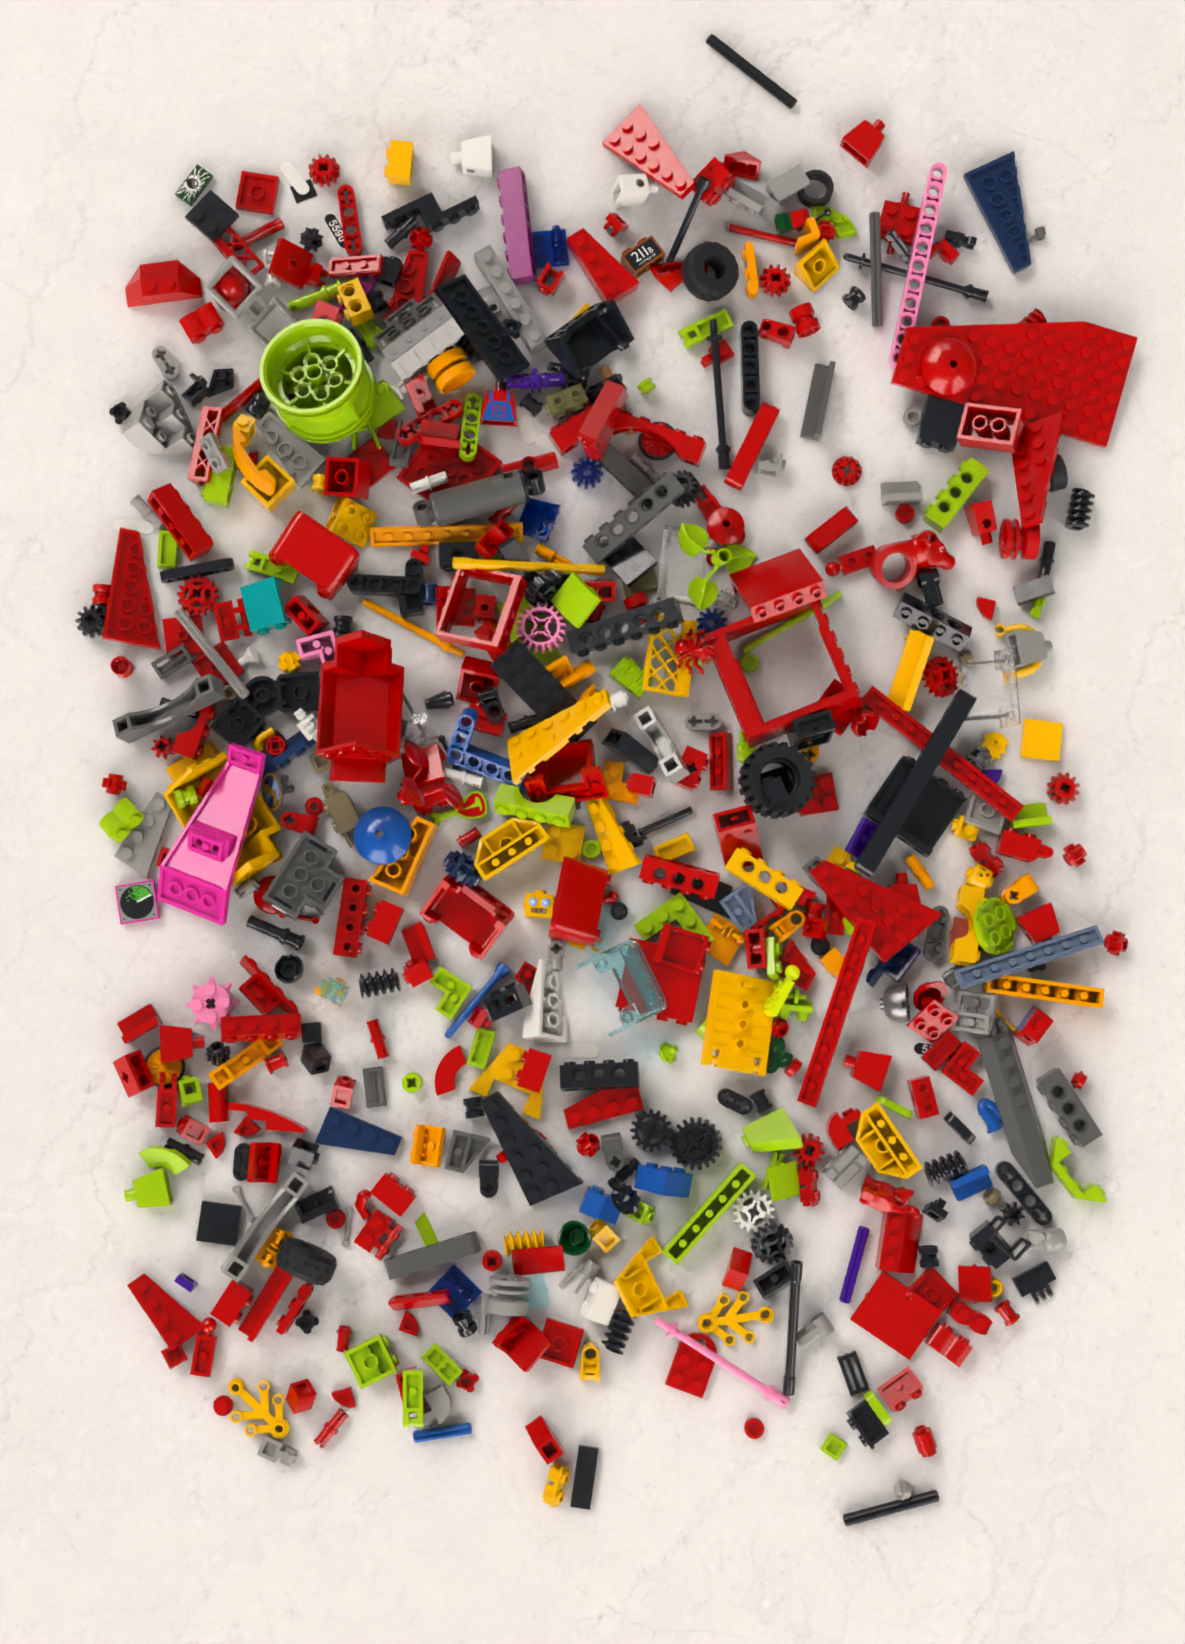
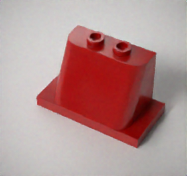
M592 739L568 742L547 761H541L534 767L536 769L534 775L524 777L525 787L531 802L534 803L546 802L556 794L573 797L575 802L609 797V790L601 766H596Z

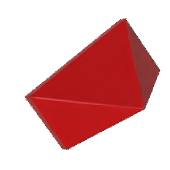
M745 151L725 154L723 164L734 176L758 181L762 161Z
M683 260L649 265V269L655 278L670 292L683 282L681 275Z

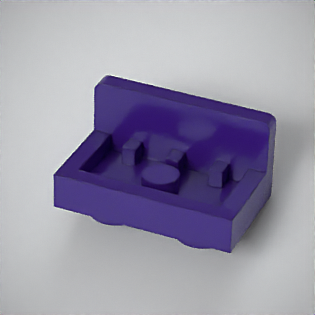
M862 817L845 851L858 859L878 825L868 818Z

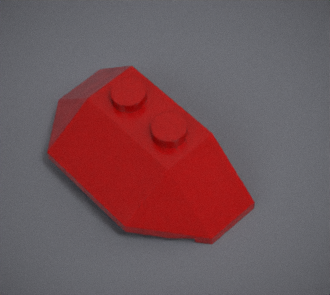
M179 260L141 264L125 287L128 307L203 298L201 279Z

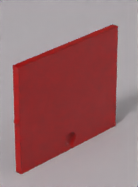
M882 1271L868 1293L865 1294L864 1299L850 1320L910 1360L924 1338L928 1336V1332L943 1311L885 1271Z

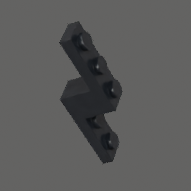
M431 192L381 216L385 229L388 230L395 229L400 223L405 222L410 215L416 218L420 214L426 228L432 233L441 231L444 226L458 223L461 218L467 215L472 216L476 214L480 207L475 195L441 211Z

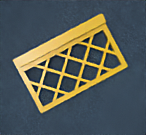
M663 615L658 616V620L662 621L664 619ZM684 620L683 623H680L682 625L681 633L678 635L675 634L673 629L664 628L655 636L648 634L642 690L671 695L675 698L689 697L691 675L685 666V662L689 657L683 659L684 663L681 668L677 667L673 673L666 664L674 660L678 666L677 656L680 657L681 655L674 654L669 645L677 641L679 637L680 639L687 640L685 634L689 633L690 628L692 629L690 639L694 642V633L697 632L698 621ZM667 629L673 637L668 643L661 635ZM657 637L663 644V647L658 651L653 646V641ZM664 649L671 656L665 662L659 654ZM655 656L661 663L656 669L651 665V659ZM693 659L689 663L691 667L693 665ZM661 668H664L669 675L663 681L657 674V671ZM654 675L659 683L655 687L648 686L649 678ZM670 678L674 683V691L668 690L664 684Z

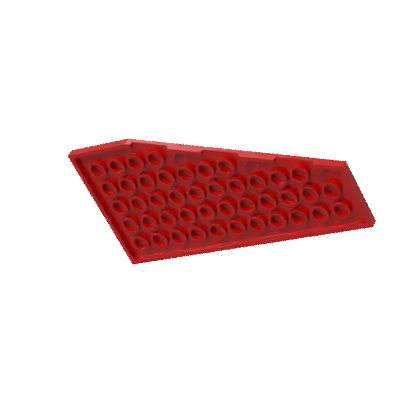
M1086 321L907 327L890 384L962 404L968 402L1022 409L1025 415L1024 424L1064 412L1065 420L1062 422L1061 435L1105 448L1108 444L1138 337ZM944 338H955L968 344L974 351L978 361V373L974 383L966 391L955 396H943L932 391L925 383L921 373V361L924 353L933 343ZM951 361L950 366L954 368L956 366L955 362Z

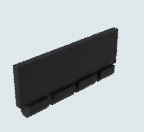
M678 873L675 880L682 882L685 877L683 874ZM700 878L692 881L696 887H701L704 884ZM719 881L714 899L710 898L709 900L699 898V894L691 893V895L683 894L687 901L731 919L719 901L731 893L733 886ZM672 887L670 893L676 895L680 889Z

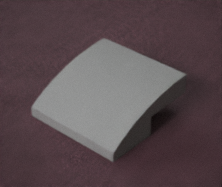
M958 990L957 1009L953 1010V1012L959 1018L952 1024V1029L990 1035L998 995Z

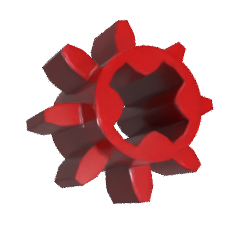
M821 220L820 225H817L820 231L819 242L824 238L829 243V240H834L835 225H830V220Z
M418 226L417 230L411 231L409 241L413 244V249L424 251L425 248L428 249L432 245L433 238L429 234L430 230Z
M160 735L159 740H153L155 747H152L151 750L157 751L155 755L157 758L163 755V758L167 760L168 755H175L171 752L174 745L170 743L172 741L171 737L165 740L164 736ZM163 744H166L168 746L164 749L165 751H162L160 749L163 747Z
M109 773L108 778H103L102 787L106 788L105 793L120 795L121 790L126 791L127 782L123 781L122 775Z
M1072 843L1063 849L1066 853L1062 857L1069 866L1075 865L1078 867L1086 862L1084 857L1087 853L1080 844L1074 845Z
M1113 930L1112 935L1107 934L1104 939V947L1107 948V952L1119 956L1120 952H1125L1128 948V939L1125 938V934H1122V932Z
M584 1132L576 1140L578 1143L576 1146L577 1151L583 1156L589 1155L591 1158L601 1149L599 1147V1138L593 1133L588 1135L587 1132Z

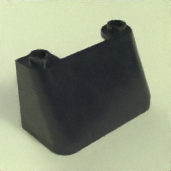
M611 299L590 306L543 341L575 379H580L581 381L590 376L589 372H591L593 365L615 350L619 349L620 352L630 347L629 343L635 339L615 300Z

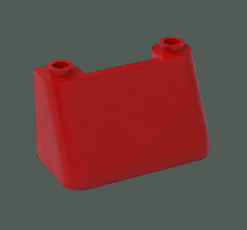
M297 511L269 552V559L274 565L284 566L288 564L316 584L317 594L330 601L346 584L349 576L353 575L358 569L360 557L359 552L352 545L301 511Z
M564 856L548 938L594 947L595 941L599 942L601 930L597 929L606 885L610 886L612 877L611 874H608L609 870Z
M450 874L442 879L419 913L426 922L432 924L441 921L469 942L468 949L470 954L480 960L486 956L515 916L508 906L478 884L477 886L472 885V887H469L466 883L464 886L460 881L456 882L455 877H450Z

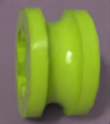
M647 378L637 388L641 389L642 395H646L656 387V384H652V378Z

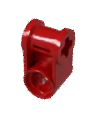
M287 811L282 814L280 822L288 830L301 834L305 830L315 836L319 817ZM290 816H292V819H294L295 822L290 823V826H288V823L285 821V819H289Z

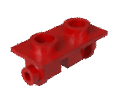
M979 839L976 843L977 847L972 845L968 849L970 851L969 854L977 863L984 859L986 862L982 866L993 872L992 877L995 878L999 875L998 870L1001 873L1004 871V863L998 856L994 857L990 852V846L985 841L981 842Z
M800 1166L797 1171L799 1185L806 1184V1188L799 1189L800 1202L803 1203V1206L812 1205L814 1207L821 1200L820 1190L817 1189V1182L819 1180L818 1170H815V1166H809L808 1170L807 1167Z

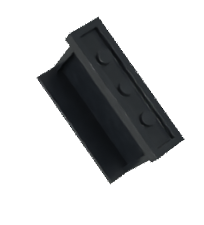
M903 755L862 813L864 816L879 824L916 762L914 758ZM933 775L896 835V838L924 857L930 856L933 847L960 807L968 800L964 797L965 794L957 788L952 789L948 786L949 783L941 777L936 778Z

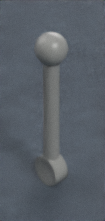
M235 1185L232 1190L234 1193H237L249 1216V1222L253 1223L256 1217L249 1210L240 1192L241 1187Z
M352 1206L346 1208L345 1238L342 1241V1246L345 1248L350 1245L348 1238L351 1213L354 1211Z

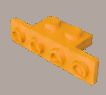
M566 655L545 667L565 689L574 686L579 681L596 672L595 667L589 660L572 668Z

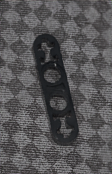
M223 558L163 570L160 572L161 583L188 580L190 576L197 578L198 574L203 577L229 572L235 569L233 558Z
M1006 1161L997 1163L995 1173L1037 1224L1048 1225L1052 1221V1213L1011 1163ZM1001 1166H1008L1007 1172L1013 1177L1009 1179L1006 1174H1001ZM1015 1180H1020L1022 1183V1188L1019 1191H1015L1012 1188V1183ZM1028 1195H1032L1035 1199L1032 1206L1025 1204V1198ZM1038 1207L1042 1213L1046 1212V1220H1039L1040 1215L1034 1209Z

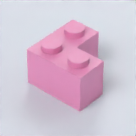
M333 630L295 640L300 659L303 662L318 658L321 659V663L334 660L336 635Z

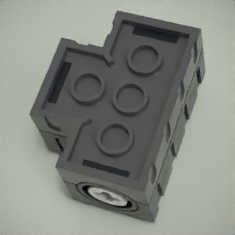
M304 830L301 838L262 897V902L294 921L298 919L306 905L323 915L345 877L334 873L329 868L332 861L336 858L338 850Z

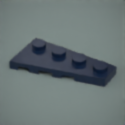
M330 1106L315 1143L395 1155L402 1136Z

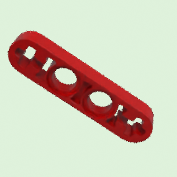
M342 185L339 187L337 195L345 250L348 256H361L363 248L355 193L351 186ZM345 191H348V193H349V195H348L349 203H346V201H345V197H344V192H345ZM348 208L354 210V214L350 217L344 215V211ZM350 226H354L357 229L356 233L352 235L347 234L346 230ZM351 240H354V241H355V246H356V251H355V252H352V249H351V248H352Z
M457 399L449 400L399 427L396 431L398 443L402 446H407L419 440L420 431L416 427L421 424V420L434 421L433 417L438 414L443 416V419L438 422L451 423L460 418L463 414L462 403ZM452 407H455V408H457L458 410H457V411H454V410H452L451 408H452ZM405 433V435H408V437L404 438L402 437V434Z

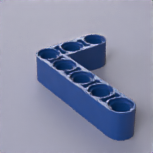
M465 708L457 719L447 750V759L455 765L502 783L516 786L512 782V775L508 773V771H511L509 759L470 744L479 715L474 708ZM465 716L469 717L471 719V722L467 721L465 719ZM459 733L464 734L466 738H462ZM454 750L459 751V752H460V755H459V754H456V753L454 752ZM472 757H476L478 761H474ZM490 764H494L497 768L491 767ZM532 772L531 774L526 773L522 778H520L521 782L517 785V787H519V789L523 791H527L524 784V777L534 775V772Z

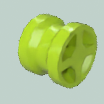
M409 1073L404 1076L402 1086L407 1092H416L422 1086V1078L417 1073Z

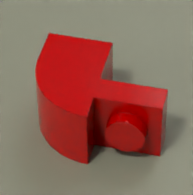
M501 517L475 542L474 548L480 556L489 560L498 550V546L511 537L514 530Z
M850 1107L842 1112V1117L839 1116L838 1112H833L829 1116L826 1123V1133L835 1149L838 1150L854 1140L846 1126L861 1116L859 1109H852Z

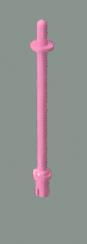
M660 1317L654 1319L656 1325L667 1331V1338L673 1335L761 1391L764 1399L767 1401L771 1400L782 1407V1409L787 1407L786 1403L789 1404L790 1398L776 1390L775 1386L764 1385L677 1329V1322L671 1325Z

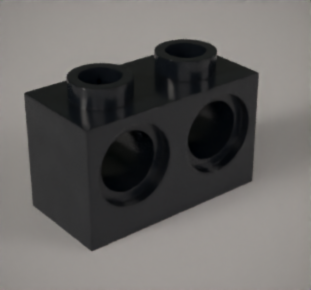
M513 982L504 986V991L501 992L500 989L489 993V998L483 1000L492 1021L532 1005L524 983L516 985Z

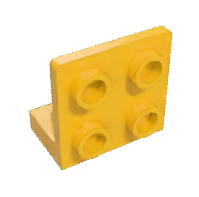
M339 497L334 503L325 528L348 542L364 548L370 535V527H373L378 514L347 497Z

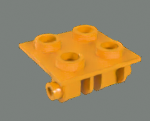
M714 913L706 926L714 937L707 954L728 966L745 940L744 932L741 933L734 924Z
M276 1225L254 1259L261 1262L263 1267H270L274 1270L277 1265L276 1256L283 1241L292 1238L294 1234Z

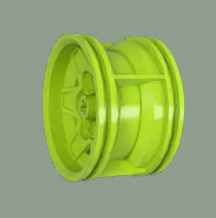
M307 319L293 323L276 334L262 354L259 366L262 388L271 403L276 407L283 424L298 438L313 443L336 442L358 431L370 418L377 400L376 380L368 363L364 360L362 350L356 338L347 328L339 323L326 319ZM353 374L352 380H349L348 377ZM288 394L296 395V397L289 401Z

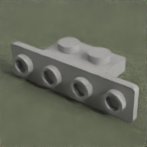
M738 179L735 181L733 188L730 187L728 192L725 191L723 193L730 197L729 201L737 206L742 204L746 207L745 211L752 215L757 213L773 223L775 214L785 211L783 205Z

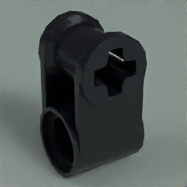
M495 685L482 692L476 691L479 704L484 711L488 723L492 725L500 724L503 721V707ZM492 711H498L500 713L498 716L495 717L490 715Z
M479 1160L480 1193L485 1198H492L498 1192L499 1160ZM487 1183H491V1187H494L490 1195L487 1194V1191H484Z

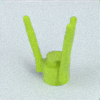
M371 418L358 431L352 434V449L354 451L358 446V432H364L367 426L377 448L381 449L372 426Z

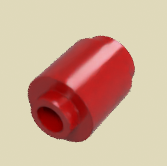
M926 1425L917 1426L912 1436L918 1453L922 1457L933 1456L937 1453V1444L931 1428L926 1427Z

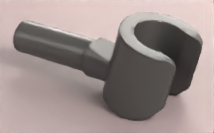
M1045 227L1036 228L1034 230L1035 235L1028 238L1027 242L1043 240L1046 234Z

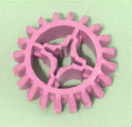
M537 602V608H534L533 604H529L530 611L524 607L523 612L525 615L519 613L518 617L521 620H516L515 622L517 626H521L515 628V632L520 633L517 635V639L521 640L524 638L521 643L523 645L528 643L527 649L529 651L532 647H535L534 653L538 652V648H541L542 654H545V648L552 652L551 645L558 648L559 644L557 641H564V638L560 635H566V631L562 629L566 628L567 624L560 623L565 620V617H558L560 615L559 610L553 612L555 609L554 605L548 609L547 602L544 603V607H540V602ZM546 614L549 617H546L545 619H539L534 615ZM528 619L534 626L529 635L525 632V624ZM553 621H555L557 626L554 636L548 630ZM537 625H545L544 631H538ZM541 636L548 641L537 642L532 639Z

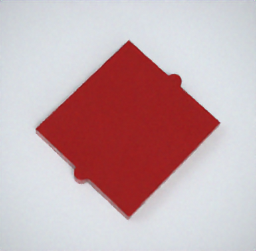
M976 1264L972 1266L958 1265L959 1301H973L974 1303L992 1302L991 1266H977Z

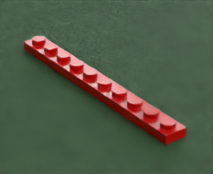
M872 686L862 697L866 700L864 706L878 713L879 718L922 751L932 732ZM951 747L947 749L939 765L1010 822L1013 821L1024 805Z
M858 916L797 1099L799 1102L817 1107L878 922Z

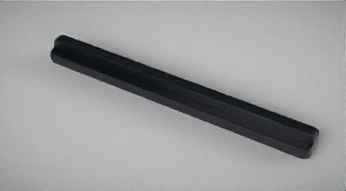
M936 1490L910 1496L909 1499L895 1500L844 1514L843 1521L845 1526H851L938 1502L939 1495Z

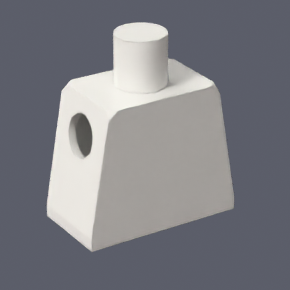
M491 135L461 141V152H450L451 164H462V172L465 175L493 178Z
M644 173L618 175L611 191L615 209L644 203L649 193H656L658 191V185L655 181L648 182L647 175Z

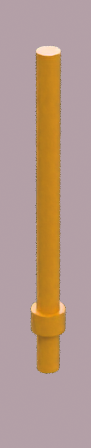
M367 598L363 599V606L440 646L441 650L447 653L451 652L460 658H463L465 655V651L454 646L453 643L443 642L436 635Z

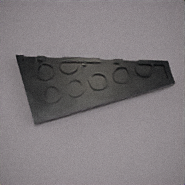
M499 1091L479 1100L530 1206L583 1184L584 1181L571 1170L567 1163L565 1164L557 1152L537 1131L535 1132L528 1125L529 1123L514 1110V1107Z

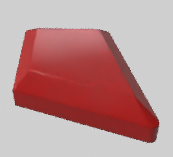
M525 961L515 978L520 984L524 983L530 996L537 968Z

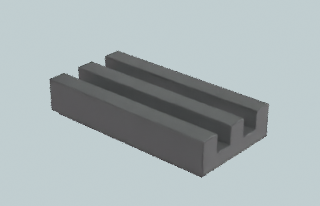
M183 643L153 661L151 665L162 680L192 662L194 657L191 656L190 651L187 650L186 645ZM178 651H183V653L176 656L167 663L163 664L162 666H157V664L164 661L173 654L177 653ZM185 656L188 658L187 660L183 661L182 663L178 664L177 666L162 674L161 670L165 669L166 667L170 666L171 664L175 663L176 661L180 660Z
M383 1066L362 1069L367 1108L387 1106ZM375 1071L379 1072L380 1090L382 1102L380 1103L378 1100ZM367 1072H371L374 1094V1103L372 1104Z

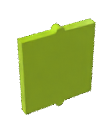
M795 1160L785 1163L779 1162L778 1165L767 1168L772 1202L782 1199L788 1200L789 1197L800 1195Z

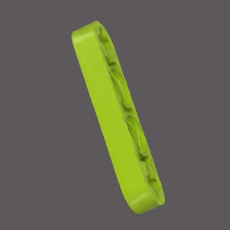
M469 393L464 402L459 457L465 462L473 461L477 452L482 398L477 393ZM471 400H475L474 409H471ZM472 415L476 418V421L469 422L466 417ZM472 432L475 437L468 439L464 434ZM467 445H470L469 455L466 454Z

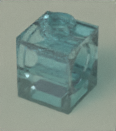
M329 976L327 980H322L318 988L321 991L319 996L341 1006L351 986Z

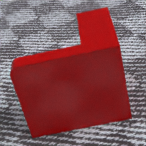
M304 1379L290 1384L286 1401L293 1414H297L312 1408L317 1393L309 1379Z

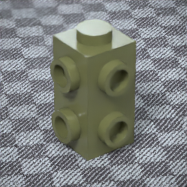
M579 383L547 396L544 407L547 415L551 414L553 420L556 418L560 420L566 418L571 412H581L588 405V398L582 384Z

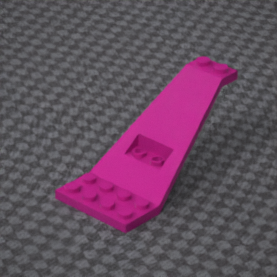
M233 742L228 745L226 764L160 865L157 900L219 925L227 923L231 886L264 773L266 754Z

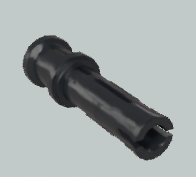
M253 915L248 918L246 927L279 940L282 945L287 944L294 947L298 952L304 944L306 936L293 933L289 928H279Z

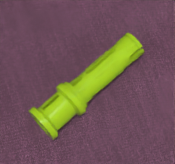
M340 280L329 286L323 285L320 287L321 290L287 301L290 311L295 312L314 305L318 300L330 302L331 299L339 294L337 286L341 285Z

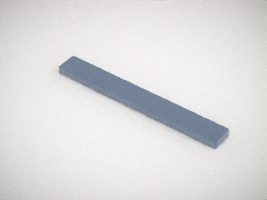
M1097 925L957 969L954 971V975L960 989L963 990L1103 945L1105 942Z

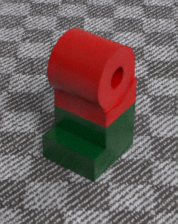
M808 209L775 214L773 219L777 235L803 228L807 218H810Z

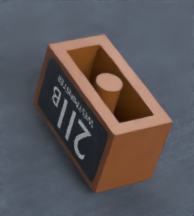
M651 235L648 238H642L634 248L626 249L622 253L621 264L637 279L650 270L649 265L662 262L665 252Z

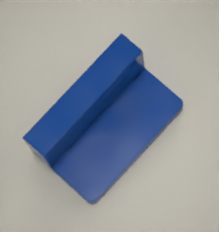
M981 1164L968 1170V1173L964 1172L961 1176L958 1175L948 1180L957 1201H962L993 1186L988 1175L990 1171L987 1165Z

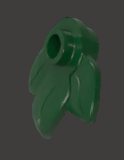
M777 1037L770 1042L768 1060L773 1062V1066H767V1074L776 1072L778 1068L787 1067L792 1061L793 1055L785 1052V1042L782 1037Z

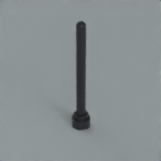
M698 176L696 180L697 185L695 188L697 190L666 259V263L674 262L702 195L707 189H710L712 181L705 177Z

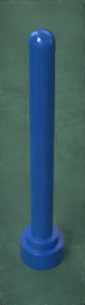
M501 961L495 966V974L444 1034L446 1038L453 1036L500 978H504L511 973L512 970Z

